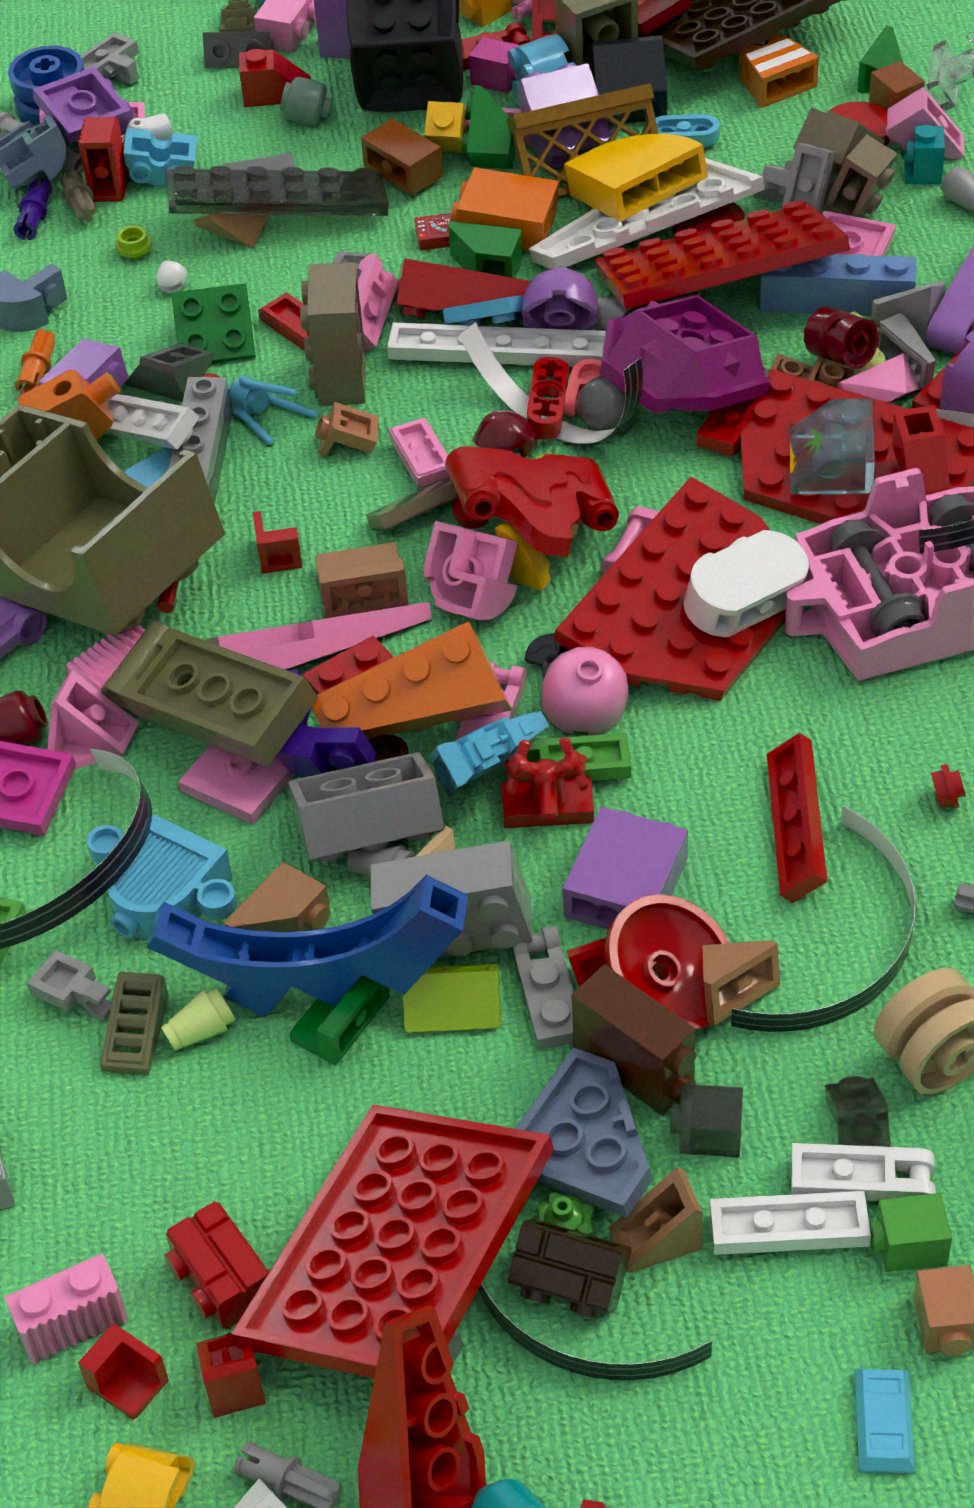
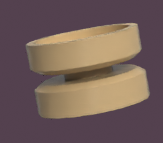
M953 968L933 970L909 982L890 999L880 1011L874 1024V1039L894 1062H900V1071L920 1094L933 1095L949 1090L974 1074V989Z

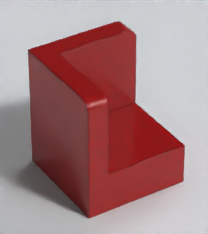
M261 511L252 512L262 574L303 568L297 527L264 532Z
M114 1323L111 1324L78 1362L86 1387L131 1419H136L169 1381L161 1355Z

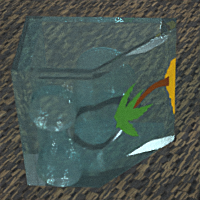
M831 399L790 428V494L871 493L875 467L873 399Z

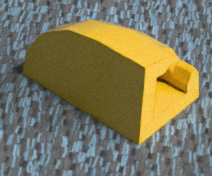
M508 522L495 527L497 537L518 542L510 571L512 582L542 591L551 580L548 556L529 545Z

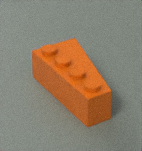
M469 621L317 694L318 699L312 706L321 728L360 727L368 740L384 734L392 735L410 730L419 731L432 728V725L456 720L458 722L476 718L475 716L496 712L498 714L512 711L481 642Z

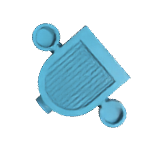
M153 814L149 833L139 854L118 881L107 890L113 912V917L110 919L113 929L126 938L135 937L148 940L155 913L163 902L171 904L198 918L203 914L209 919L219 920L231 915L236 908L237 902L234 888L230 883L233 877L227 849ZM102 825L89 833L87 846L90 857L94 862L100 864L122 839L123 834L119 828L112 825Z

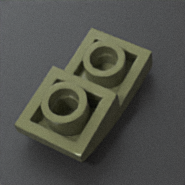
M228 0V5H223L221 9L222 24L219 32L255 31L254 16L257 13L256 3L248 4V0Z

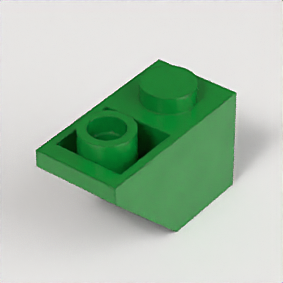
M474 85L473 98H468L466 102V119L470 120L469 132H463L462 152L467 154L471 167L513 169L515 142L513 133H509L506 119L509 116L480 85Z
M449 222L450 255L463 269L511 278L517 277L523 261L522 229Z

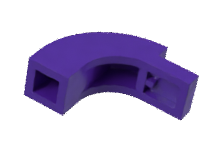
M287 670L302 676L299 670ZM310 709L276 756L289 772L304 778L331 772L332 768L344 769L374 762L376 752L360 727L318 728L307 726Z

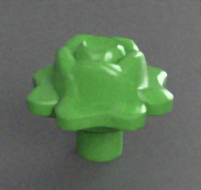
M552 1192L549 1195V1203L540 1202L536 1206L538 1220L588 1235L593 1234L591 1219L595 1210L592 1204L584 1203V1201L572 1195Z

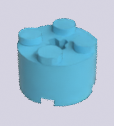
M554 33L507 51L509 64L516 77V81L512 82L516 98L520 79L533 72H542L544 74L557 71L567 64H575L574 62H567L564 53L569 51L565 41L558 34Z

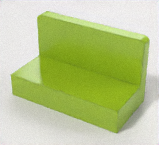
M499 963L429 967L407 993L403 995L405 1030L407 1032L499 1028L501 1025Z

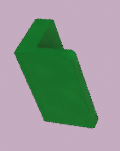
M362 975L335 1006L317 998L290 1031L291 1042L336 1066L390 998L389 988Z

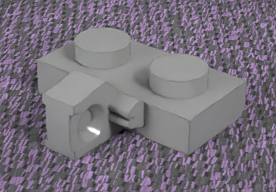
M114 32L80 55L85 70L95 67L103 77L112 78L115 76L120 83L129 85L140 79L136 68L137 63L131 59L139 53L137 41Z
M797 143L793 161H786L785 167L773 164L764 167L763 181L780 185L779 194L784 195L781 210H783V205L786 203L804 201L821 213L835 151L805 143Z

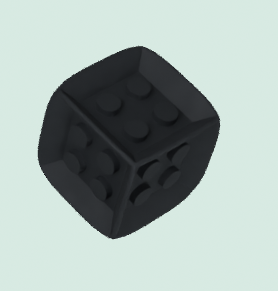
M346 0L350 67L356 98L362 109L376 112L427 110L428 101L454 103L461 101L463 94V50L458 24L459 0Z

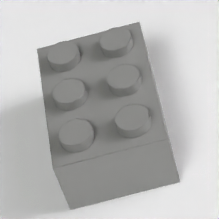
M420 752L288 781L298 833L309 860L317 858L320 861H331L342 857L345 851L362 848L365 851H375L388 846L389 841L403 838L411 841L423 840L431 837L434 834L433 831L445 829L436 779Z
M510 840L371 864V911L373 914L390 906L407 894L426 874L468 895L463 931L440 957L463 956L470 952L494 948H510L518 942H533L530 895Z

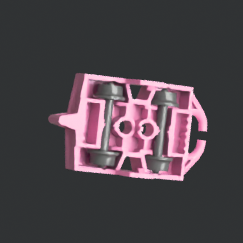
M919 468L878 477L874 480L866 508L863 512L836 518L809 530L796 533L795 541L804 549L808 557L809 567L804 583L790 589L786 594L785 633L789 636L823 634L858 681L974 650V570L969 571L971 568L974 569V543L934 552L933 543L928 541L925 542L924 553L919 551V530L951 526L974 519V486L957 487L926 495L923 475ZM803 606H809V610L803 612Z

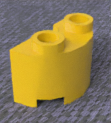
M114 1443L109 1450L106 1460L105 1472L107 1478L102 1493L96 1492L93 1494L88 1508H175L180 1497L184 1498L196 1462L191 1457L132 1443L128 1445Z

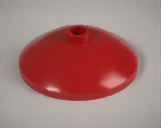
M648 895L628 904L612 921L605 940L606 966L698 1031L711 1025L707 1023L702 945L726 944L730 942L713 918L693 903L671 895ZM653 971H655L659 975L660 979L654 974Z

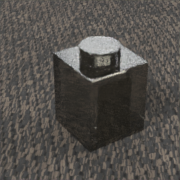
M682 1085L681 1104H671L670 1133L680 1134L679 1154L740 1158L742 1087Z

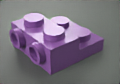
M95 67L33 89L34 101L46 116L49 115L54 119L63 137L69 144L79 140L82 123H84L83 119L87 117L118 118L121 135L126 133L128 122L133 119V112L129 103L120 98L115 92L111 81L108 78H104Z

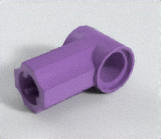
M0 598V659L19 643L28 646L41 638L47 625V617L43 612Z

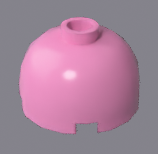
M576 647L560 654L549 665L541 686L542 709L549 721L563 732L573 734V730L588 732L587 736L599 735L611 730L622 719L629 696L627 675L620 663L607 652L594 647Z

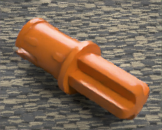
M43 329L36 331L29 351L22 355V369L14 385L15 390L19 391L24 383L20 392L21 395L39 386L38 382L43 378L44 374L50 371L52 365L50 357L55 346V334L52 331L46 332Z

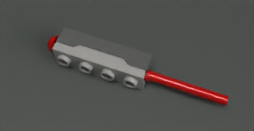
M205 374L202 377H188L182 406L193 410L199 416V419L193 426L191 437L178 450H172L168 470L180 460L178 454L183 449L196 452L215 504L233 410L227 377ZM179 581L172 583L159 595L157 605L159 611L163 613H171L173 611Z

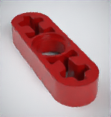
M545 357L535 362L526 419L532 425L538 439L542 440L557 437L561 433L569 366L564 360L555 357ZM547 377H554V380H549ZM540 397H553L555 399H544ZM541 415L549 416L548 420H542Z

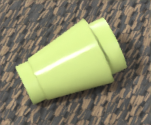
M214 988L208 993L202 990L174 1015L168 1023L161 1026V1029L176 1052L182 1047L185 1048L228 1031L226 1026L236 1019L218 989Z

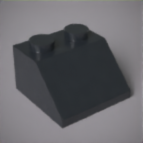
M662 36L592 42L593 79L599 95L651 83L654 98L651 101L655 118L667 115V81ZM643 109L632 111L625 123L645 122ZM623 114L615 115L612 117L619 121Z

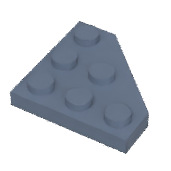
M573 1047L515 1129L549 1134L554 1150L536 1183L566 1195L575 1196L584 1202L627 1218L652 1182L651 1171L615 1062Z

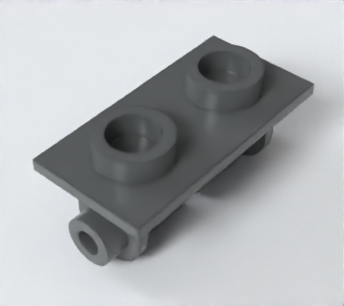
M270 31L202 33L205 67H239V52H248L252 49L274 50L273 39H270Z

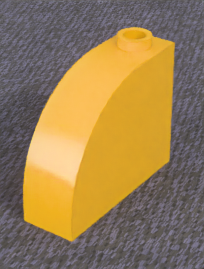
M643 134L621 138L600 145L564 163L570 196L620 222L708 177L703 144L688 137L674 134Z

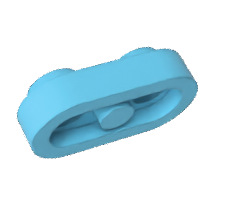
M708 114L664 115L655 118L659 134H674L688 137L702 143L703 148H707L719 140L720 123L714 116Z

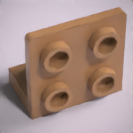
M396 543L335 551L315 556L326 618L409 605L403 558L399 559Z

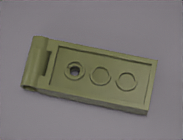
M158 621L151 622L101 688L104 695L115 704L127 710L131 708L133 713L139 717L266 767H269L318 699L305 677L169 628Z

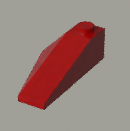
M404 258L400 266L395 307L403 308V315L425 318V312L439 313L443 312L445 308L524 295L530 281Z

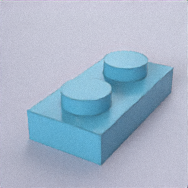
M524 295L443 309L445 324L459 322L460 325L471 326L476 322L477 326H483L482 318L492 317L493 324L516 320L515 312L521 311Z

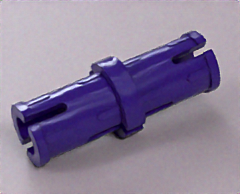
M38 178L31 182L27 195L19 203L20 214L13 230L15 235L22 240L25 239L27 230H30L27 236L28 240L34 239L40 220H44L47 215V201L52 193V185L44 178H41L39 187H37Z

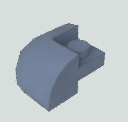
M49 115L43 118V123L33 126L30 121H27L0 138V168L11 187L15 188V190L30 184L44 172L51 181L63 167L66 160V143L56 122Z

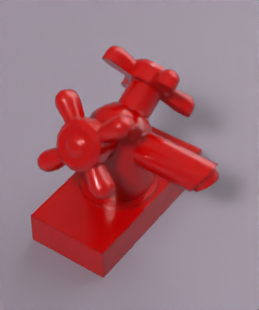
M563 737L559 739L560 747L565 754L564 758L559 761L546 758L535 763L528 761L526 758L530 748V741L521 740L518 744L517 754L505 760L504 766L509 779L507 782H502L504 828L588 824L594 822L591 777L584 775L587 757L573 750L569 738ZM570 775H572V776L575 777V778H567V779H564L565 777H568V776H570ZM521 778H524V779H527V780H529V781H519V780H520Z

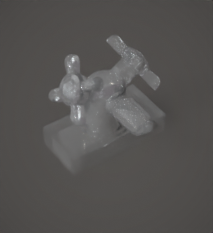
M970 32L966 38L974 43V33ZM946 40L933 46L926 87L945 112L956 107L960 84L974 78V49L955 55Z

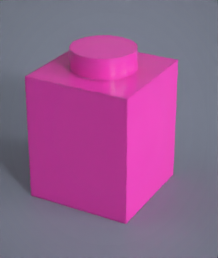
M483 37L469 55L471 85H480L486 89L509 93L512 89V82L516 81V77L509 64L507 51L520 45Z

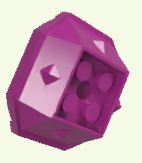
M699 295L662 304L651 300L648 307L637 309L627 316L608 320L599 374L625 392L623 370L641 357L643 387L639 404L652 413L669 412L671 408L684 411H712L767 395L771 381L767 369L762 364L757 336Z

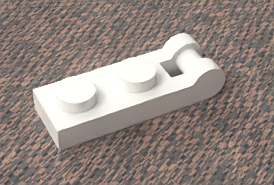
M792 1143L791 1195L864 1191L866 1201H879L881 1199L935 1194L936 1186L930 1181V1175L935 1171L934 1153L923 1148ZM895 1171L906 1172L910 1175V1178H895Z

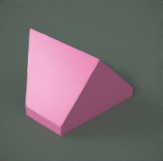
M72 670L67 674L51 704L47 750L73 754L76 762L75 769L96 764L97 762L90 749L103 750L118 756L123 755L140 722Z

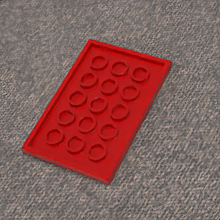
M792 201L784 204L783 210L771 213L768 210H759L749 213L745 220L733 222L731 219L714 222L711 224V229L699 232L696 229L682 230L677 232L673 239L661 241L659 238L648 239L640 242L638 248L625 251V248L610 249L603 253L604 257L594 259L597 274L626 310L648 304L651 300L656 302L849 251L850 245L848 235L809 203Z
M372 1104L231 1334L237 1348H241V1346L252 1347L255 1352L374 1379L385 1322L425 1306L435 1308L448 1345L554 1150L550 1135Z

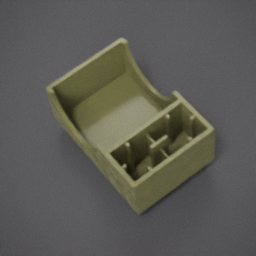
M21 404L15 406L0 419V597L40 610L45 614H52L99 630L104 634L116 636L137 626L145 615V608L172 583L189 577L197 569L199 558L225 535L196 452L183 449L178 454L180 460L155 483L147 487L128 476L107 456L94 438L88 423Z

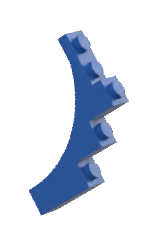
M426 874L407 894L390 906L370 916L331 928L297 932L254 931L206 922L171 904L163 902L155 913L146 947L226 984L223 998L264 1017L271 1012L291 987L335 1006L362 975L405 995L463 931L468 895Z

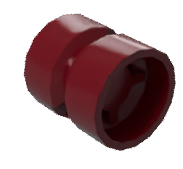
M828 306L816 310L808 319L804 330V343L810 354L853 369L862 368L870 362L876 352L879 341L878 329L872 320Z

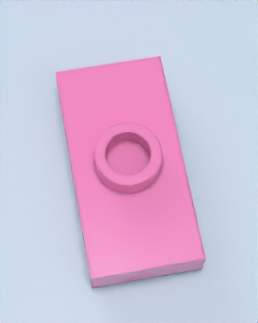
M426 418L388 429L391 443L418 488L448 478L445 470V461L448 454Z

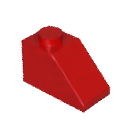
M252 49L248 52H239V74L244 107L280 104L286 82L292 83L296 77L311 80V76L273 49Z

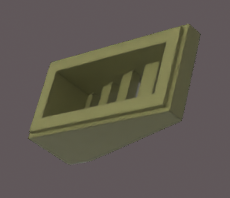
M133 972L118 973L100 1065L102 1071L149 1075L169 998L165 978L162 975ZM128 1011L147 1012V1015H135L127 1013ZM123 1030L144 1031V1034L122 1032ZM118 1047L141 1048L140 1053L117 1051Z

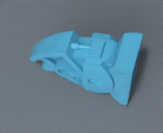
M541 711L512 719L505 717L476 729L455 742L438 745L428 756V759L446 793L450 796L462 789L463 785L502 766L505 760L517 754L518 744L521 740L530 741L544 729L548 728L549 725Z

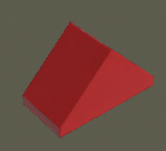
M231 1333L196 1343L201 1373L214 1418L266 1404L252 1347L241 1346V1348H237Z

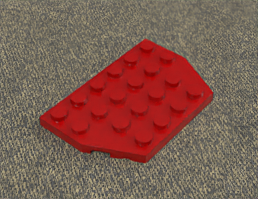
M771 369L768 374L771 382L767 395L753 399L740 421L747 424L740 435L744 500L819 524L863 512L866 508L874 480L878 477L900 472L892 447L894 411L907 408ZM939 418L945 438L951 489L974 486V428ZM814 429L820 434L822 433L821 437L823 440L817 453L813 456L815 448L809 454L807 453L801 460L796 462L793 472L790 473V443L795 458H798L811 445L803 446L810 439L815 438L810 430Z
M691 476L556 628L553 640L569 650L576 647H594L607 652L620 663L627 675V683L629 685L640 686L641 681L669 686L668 692L679 694L694 693L702 698L721 701L784 624L786 609L730 637H719L700 630L690 621L684 609L685 593L692 568L700 557L707 553L715 554L729 547L738 538H748L763 530H770L769 527L757 514Z

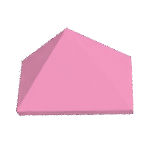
M904 353L837 384L839 389L891 403L920 389Z

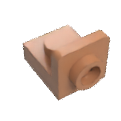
M334 402L328 416L321 415L316 427L315 437L320 439L319 454L327 456L334 441L350 448L372 453L377 444L379 416Z

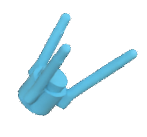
M244 375L236 379L229 388L231 404L235 407L232 415L243 420L267 445H272L273 439L250 414L263 412L268 403L313 419L318 417V412L267 393L294 397L297 395V391L292 388L252 380Z

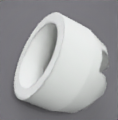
M164 261L160 264L156 274L158 287L161 291L168 294L178 292L185 285L188 272L177 262Z

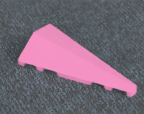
M425 602L218 636L206 640L285 670L352 647L371 636L378 638L432 619L430 603Z

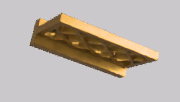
M651 83L514 114L507 118L509 133H513L522 175L534 177L540 167L555 177L556 181H559V183L561 181L567 185V187L559 188L558 196L570 194L567 178L564 177L566 173L565 166L558 173L543 163L552 145L569 156L566 161L568 162L579 156L577 153L586 138L600 146L614 141L620 130L629 136L639 135L624 125L632 111L641 109L644 111L646 126L640 135L647 133L659 134L651 101L654 98ZM623 114L619 121L612 117L615 115ZM602 118L616 126L606 143L590 133L595 122ZM589 122L585 129L578 125L580 123ZM570 126L582 134L572 151L556 141L563 127ZM555 130L551 137L544 132ZM536 134L548 142L538 159L526 152L523 137ZM529 161L535 164L532 170L530 169Z

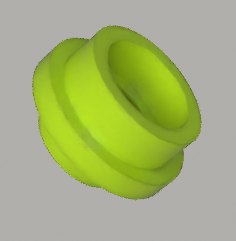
M128 226L118 232L115 247L119 255L130 259H138L150 251L152 241L144 228Z

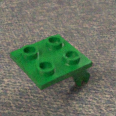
M246 283L171 292L177 344L182 343L212 352L213 360L211 363L256 357Z

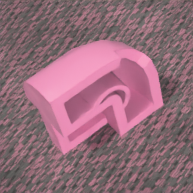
M435 521L425 559L423 578L429 579L431 592L436 600L434 605L445 611L477 620H491L503 613L511 603L518 585L507 583L518 542Z

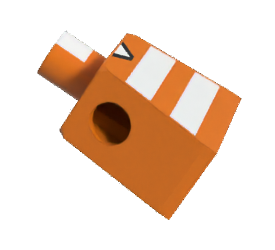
M777 34L767 41L755 42L743 48V52L740 53V80L761 108L817 87L819 57L785 35Z

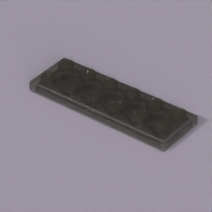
M180 165L174 169H165L169 214L388 216L389 202L381 173L369 168H358L355 171H339L335 168L325 167L318 171H304L298 167H286L283 170H267L264 167L253 166L246 170H231L226 166H214L211 169H195L191 166Z

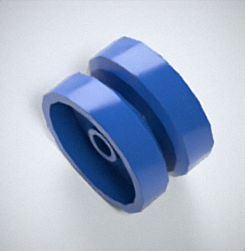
M41 46L27 50L10 63L8 77L14 93L16 112L22 123L30 121L33 125L40 124V107L33 99V89L85 70L83 60L77 52L62 46Z

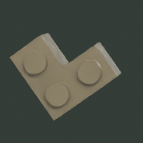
M811 107L793 148L796 149L797 143H805L835 151L831 171L832 174L838 176L845 158L866 134L882 144L885 140L857 121L832 111L825 113Z

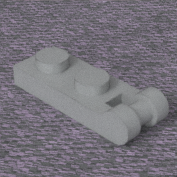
M556 925L541 928L542 933L533 934V942H518L515 946L511 947L538 1050L573 1044L571 995L574 991ZM546 951L547 958L530 960L529 954Z

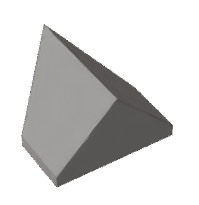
M941 280L872 300L871 320L879 328L880 321L902 313L910 321L925 344L929 322L945 295L946 285Z

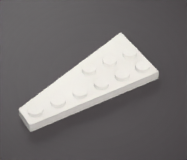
M705 158L707 178L621 222L594 208L529 248L531 262L549 269L568 267L604 253L607 250L614 249L765 190L763 176Z

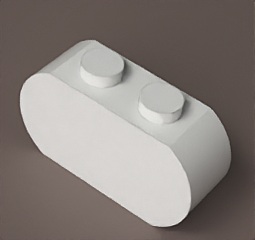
M763 530L748 538H738L729 547L715 554L707 553L696 561L692 568L684 597L685 612L690 621L700 630L714 636L730 637L786 609L787 592L803 584L809 567L808 557L798 542L780 532Z

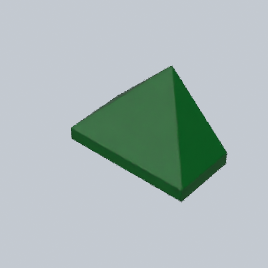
M886 25L860 61L858 92H870L871 72L898 61L903 63L893 27Z

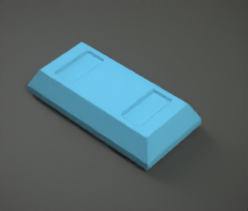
M854 1369L859 1472L915 1474L909 1370Z

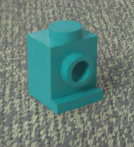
M914 126L913 141H906L904 156L905 184H941L945 152L944 126Z

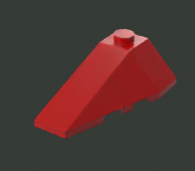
M425 1306L386 1321L384 1324L357 1469L360 1508H471L478 1491L486 1486L484 1449L480 1437L470 1431L465 1413L470 1408L465 1394L457 1392L450 1373L454 1362L435 1308Z

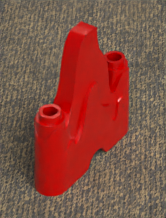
M473 446L456 448L446 458V473L465 512L470 518L484 521L491 517H498L514 527L522 538L535 550L546 555L569 556L571 542L576 536L579 520L597 531H609L618 521L619 511L598 463L593 459L556 454H545L542 458L529 459L518 456L509 450Z

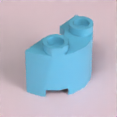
M126 128L123 154L125 164L130 170V177L135 182L154 186L179 187L186 182L187 176L192 172L195 163L197 136L172 133L168 140L161 141L156 139L150 130Z

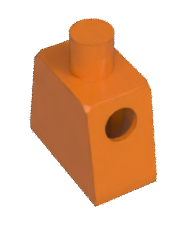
M70 369L22 394L17 399L21 405L88 423L97 441L112 427L114 422L107 401L121 392V390L108 372L92 383H89L76 370Z

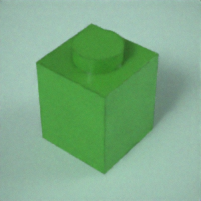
M941 1193L879 1200L877 1220L869 1222L870 1242L874 1253H882L886 1272L948 1265L952 1236Z

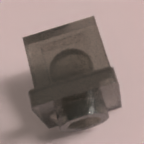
M860 1076L843 1078L839 1083L825 1085L826 1104L837 1124L838 1145L890 1147L888 1106L874 1078L866 1079Z

